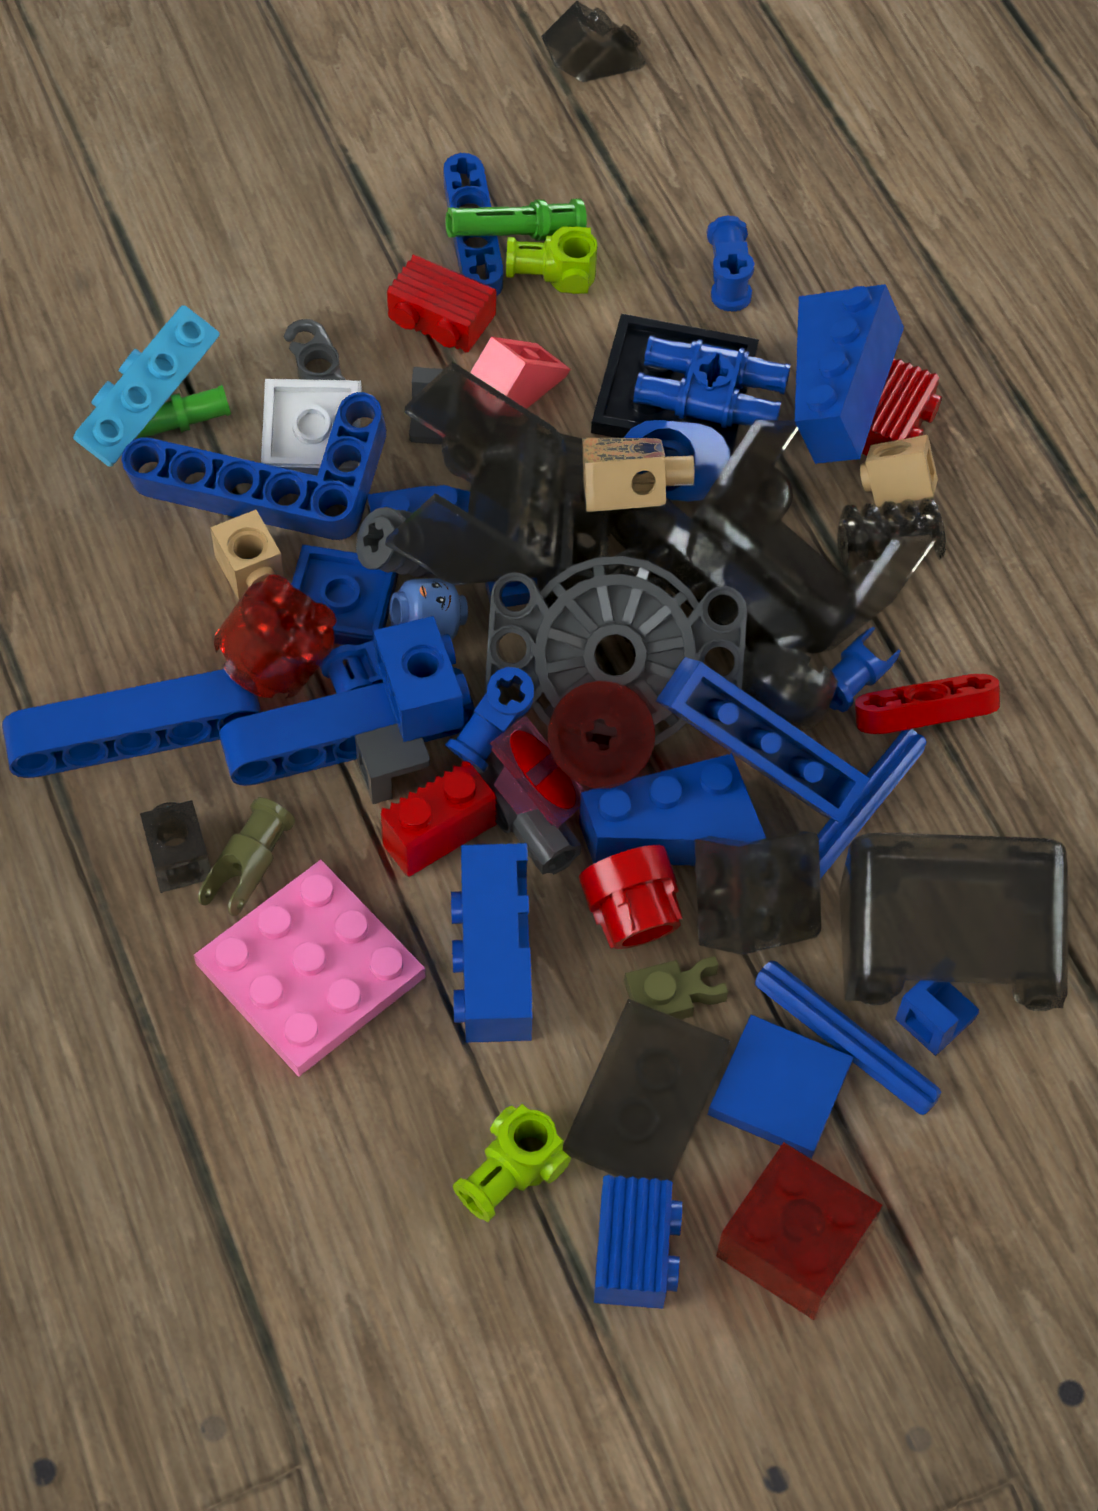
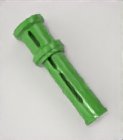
M581 198L571 199L569 203L547 204L544 199H537L531 202L529 206L449 207L445 215V227L449 238L521 234L530 235L536 241H545L547 235L552 236L555 231L563 226H587L586 208Z

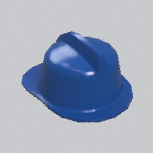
M653 420L644 421L631 428L624 436V438L661 439L665 457L693 456L694 486H666V500L686 502L705 500L717 493L727 481L731 469V452L724 437L712 427L699 423ZM640 471L637 474H643L647 471Z

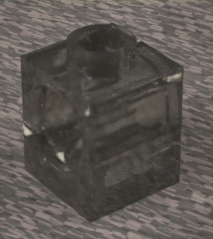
M190 800L182 803L167 802L158 805L151 811L140 813L160 893L204 882L211 870L193 801ZM172 839H185V841L179 845H165V843Z

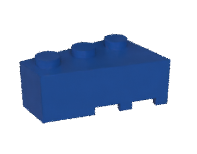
M732 753L581 792L579 825L593 864L626 850L648 845H662L666 849L671 865L695 866V871H712L713 866L745 867V872H762L768 841Z
M527 843L461 845L462 891L451 892L452 924H462L463 940H452L453 973H464V989L453 990L454 1023H465L466 1043L532 1041L533 1014L531 950L529 947L528 923L529 895H527Z

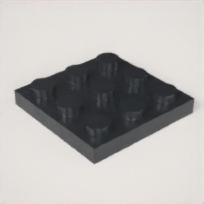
M621 313L593 414L591 433L613 438H624L631 428L644 421L666 420L699 423L712 427L724 437L730 449L732 460L740 427L739 424L733 423L732 427L722 428L721 423L685 416V419H679V416L675 415V411L642 403L636 404L633 402L636 381L639 372L645 375L678 381L685 378L684 373L654 366H644L645 352L650 335L660 339L692 344L693 340L701 339L703 344L737 351L740 348H745V351L750 352L749 356L752 357L757 355L759 339ZM743 386L740 389V393L747 395L749 387Z

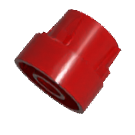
M648 845L626 850L600 860L580 873L578 878L589 910L593 913L596 925L602 926L611 949H627L647 944L674 932L681 926L679 920L683 917L675 894L679 892L676 884L677 880L664 846Z

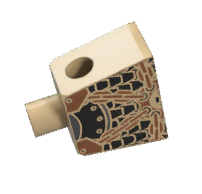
M582 438L583 487L586 512L662 506L666 504V486H694L693 456L665 457L661 439ZM640 471H647L643 474H637Z

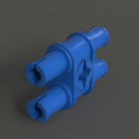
M650 335L645 352L644 366H654L684 373L685 378L678 381L645 375L639 372L633 402L675 411V415L679 416V419H685V416L721 423L722 428L732 427L733 423L775 432L781 409V401L775 402L741 394L740 389L743 386L779 392L784 395L791 364H782L749 356L750 352L745 351V348H740L737 351L703 344L701 339L693 340L692 344L660 339Z

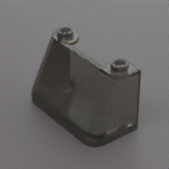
M891 832L867 833L852 840L849 845L839 889L845 1001H861L872 1006L886 1004L893 997L900 994L906 980L1012 984L1014 1000L1029 1010L1047 1011L1053 1008H1063L1068 995V861L1066 847L1061 842L1047 838Z

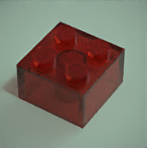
M783 1142L723 1229L716 1257L812 1320H815L873 1231L883 1205Z

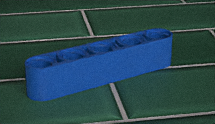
M235 667L18 710L5 717L2 721V729L9 770L18 777L33 778L220 740V729L226 723L240 717L260 713L261 707L251 671Z
M453 667L455 675L463 673L462 670ZM382 682L231 720L220 729L219 738L233 783L249 786L356 760L355 735L393 725L397 722ZM472 698L471 704L463 706L464 727L474 714L475 707ZM464 727L422 738L424 742L456 735L461 733Z

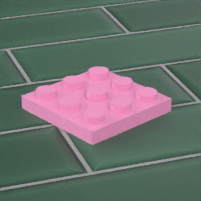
M319 860L194 954L196 965L298 1077L426 977L425 967L322 860Z

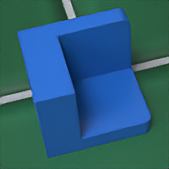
M947 957L903 996L895 1018L935 1056L969 1026L979 1013L978 1007L949 982L955 964Z

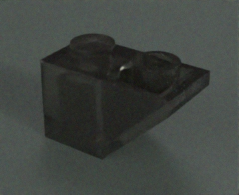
M576 1L541 36L555 67L582 82L639 70L646 64L638 47L641 41L629 26L623 24L620 27L613 23L600 8L595 7L592 10L579 1Z

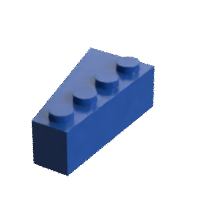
M886 284L868 287L857 286L847 290L799 296L795 423L815 464L861 458L904 329Z

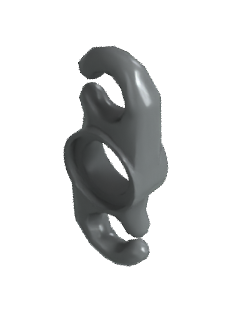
M300 319L287 327L284 338L287 342H292L289 349L296 357L299 379L346 380L341 374L339 354L333 347L322 324L312 319ZM299 332H310L314 335V338L305 344L293 341ZM314 359H325L331 363V367L321 373L309 371L306 365Z

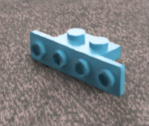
M180 306L142 353L136 348L130 353L118 370L123 374L118 382L114 385L107 381L91 402L96 408L76 430L73 439L107 466H113L122 456L125 447L136 439L219 337V332L187 306Z

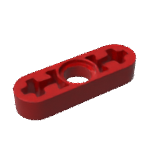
M968 674L866 693L855 700L856 727L861 732L868 734H886L988 715L1000 708L999 680L988 674Z

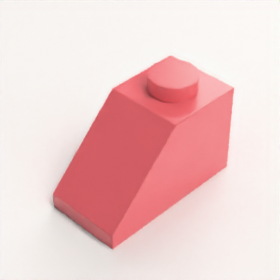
M491 336L463 386L477 396L475 403L490 414L499 416L501 412L521 414L566 378L571 369L537 343Z

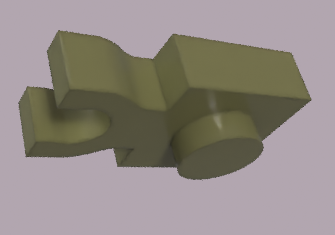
M716 957L702 959L690 970L683 972L680 970L678 961L674 960L625 973L624 984L640 1030L692 1017L694 1002L707 1005L726 1002L728 990L725 983L707 986L701 980L704 977L717 975L718 962Z

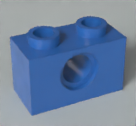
M434 616L373 630L376 664L403 742L464 727L463 706L471 704L468 684L463 673L455 675L452 665L456 664V656L449 634H440Z

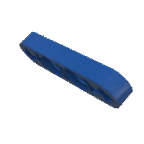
M458 153L447 158L444 163L443 173L448 208H459L468 203L478 205L479 207H492L482 161L477 156L469 153ZM460 174L467 175L469 186L462 187ZM454 237L460 274L496 289V296L499 295L503 289V263L498 237ZM480 237L485 239L488 244L484 247L472 248L464 242L469 238ZM485 264L484 269L487 279H480V276L477 274V266Z

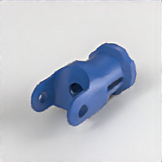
M874 626L859 635L841 652V661L828 673L821 672L814 678L813 685L818 697L831 709L840 712L847 711L853 705V697L865 685L872 686L897 661L901 653L900 649L887 661H883L864 646L863 643L875 630Z

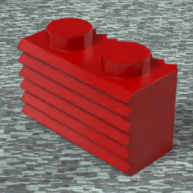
M413 254L411 260H408L406 267H403L402 272L398 273L397 279H394L392 285L388 287V317L404 329H414L416 332L421 331L424 335L429 334L439 344L449 348H461L464 353H467L496 315V289Z
M893 359L862 454L867 456L870 446L874 444L923 435L924 430L920 429L922 422L931 423L934 420L942 401V396L936 394L939 376L936 373L930 374L927 369L921 370L919 366L913 367L910 362L904 363L902 359Z
M462 761L461 767L453 766L452 772L444 771V776H436L435 782L427 781L426 788L418 787L417 793L409 792L408 798L400 797L399 804L391 802L390 809L382 808L383 846L404 874L410 877L497 825L495 822V805L497 804L495 799L497 798L469 761Z

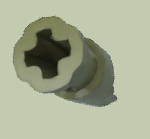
M258 797V799H254L250 806L252 814L240 834L232 835L199 890L198 900L201 905H208L224 882L232 877L241 876L240 883L229 900L228 912L231 916H237L245 907L274 859L271 852L284 831L291 830L295 824V818L288 810L267 798Z

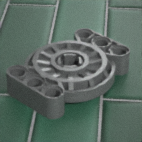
M625 556L599 557L573 565L550 580L541 591L536 582L529 576L516 572L507 573L498 578L491 592L484 695L487 692V684L490 677L497 670L505 667H516L525 671L531 677L534 685L533 703L529 711L533 707L539 718L561 738L581 748L608 754L636 752L657 745L679 731L687 723L656 702V699L684 657L704 663L705 655L712 648L720 646L727 648L734 656V666L730 673L723 677L742 690L747 620L746 601L742 594L734 588L722 586L707 592L699 603L691 590L671 572L651 562ZM622 564L637 567L639 571L636 577L623 574L606 575L604 566ZM593 568V578L581 581L568 590L561 584L576 573ZM652 572L668 580L680 592L672 598L662 588L647 581L649 573ZM515 581L524 583L530 592L529 603L520 611L509 610L502 601L503 589L509 583ZM553 591L558 599L549 607L545 599ZM717 595L730 596L737 604V616L728 625L716 624L708 615L709 602ZM686 600L694 609L688 618L680 608V605ZM508 633L519 634L526 642V654L517 663L507 662L499 653L500 640ZM618 634L625 636L632 642L635 648L636 658L634 665L624 674L611 675L601 669L595 657L596 648L599 643L609 635ZM512 684V686H515L520 690V686L518 684ZM543 693L551 703L546 709L539 701ZM529 711L523 717L516 719L515 722L524 718L529 713ZM559 712L570 723L584 729L582 737L566 730L552 717ZM662 720H665L670 725L656 736L638 741L637 732L652 728ZM595 733L607 736L626 735L627 744L609 745L592 741Z

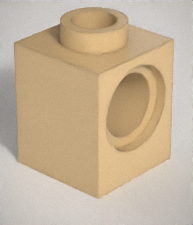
M928 435L870 446L865 463L860 464V474L864 491H872L876 507L934 497L938 478Z
M257 510L210 527L215 557L239 600L253 594H263L271 590L275 585L284 582L281 552Z

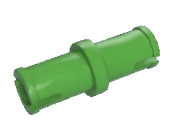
M223 385L185 397H181L180 393L171 395V400L164 403L137 438L148 437L177 428L184 432L190 430L189 425L224 415H231Z

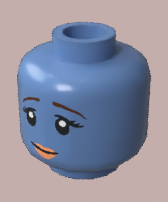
M449 579L407 580L402 584L399 592H394L391 597L390 620L392 626L434 616L440 634H449L451 640H453L458 633L459 626L466 624L468 617L466 598L464 595L458 594L455 585Z

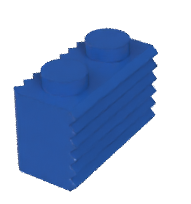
M611 1175L603 1176L594 1303L663 1309L666 1291L677 1292L680 1257L669 1255L670 1235L680 1236L683 1202L672 1200V1181L668 1179L660 1181L656 1178L651 1180L646 1178L637 1179L633 1176L629 1178Z

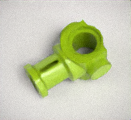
M563 226L555 231L552 236L547 235L545 242L516 241L515 237L507 238L506 278H513L515 274L543 275L545 282H550L561 293L588 294V288L594 283L596 277L597 241L591 234V228Z
M523 1104L517 1109L511 1105L503 1110L490 1128V1132L497 1138L484 1151L487 1160L467 1179L459 1178L453 1184L455 1194L477 1218L489 1222L495 1216L494 1208L514 1188L524 1191L528 1186H537L543 1180L550 1184L568 1167L571 1157L563 1151L564 1140L557 1135L554 1122L543 1112L529 1110ZM532 1137L542 1141L544 1147L538 1151L529 1152L519 1148L517 1142L523 1138Z

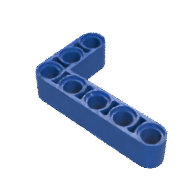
M356 392L344 398L338 407L317 476L144 437L133 440L125 447L122 453V464L135 490L146 497L232 517H238L257 510L266 525L331 540H343L353 535L360 525L367 502V494L370 492L386 439L387 429L379 401L373 395L366 392ZM368 417L373 419L368 426L362 428L352 426L353 422L359 418ZM347 461H357L360 463L356 469L349 472L338 470ZM146 463H158L156 468L150 472H138ZM191 474H205L203 479L197 483H184ZM249 483L252 485L246 493L240 495L231 493L233 488L239 484ZM284 495H299V498L293 504L288 506L277 504ZM333 505H344L347 507L342 514L335 517L324 514Z

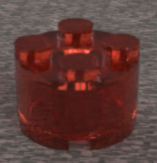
M272 574L264 581L257 582L246 590L217 630L214 637L215 650L217 652L221 648L227 660L223 668L237 684L249 692L271 699L276 693H288L286 698L294 697L302 690L333 649V626L336 624V617L328 606L316 603L305 593L292 587L286 578Z
M594 680L581 684L571 690L557 704L548 726V744L555 763L571 779L590 788H612L630 781L645 767L651 757L655 744V721L646 701L633 688L612 680ZM597 719H604L607 727H616L617 735L612 736L609 740V747L601 748L598 740H589L588 732L596 727Z

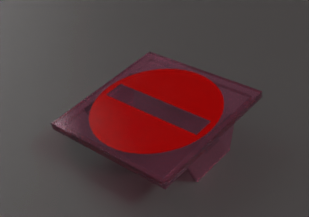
M527 716L490 743L493 747L491 750L504 765L494 786L516 814L539 809L550 825L554 824L558 828L580 808L581 792L585 790Z

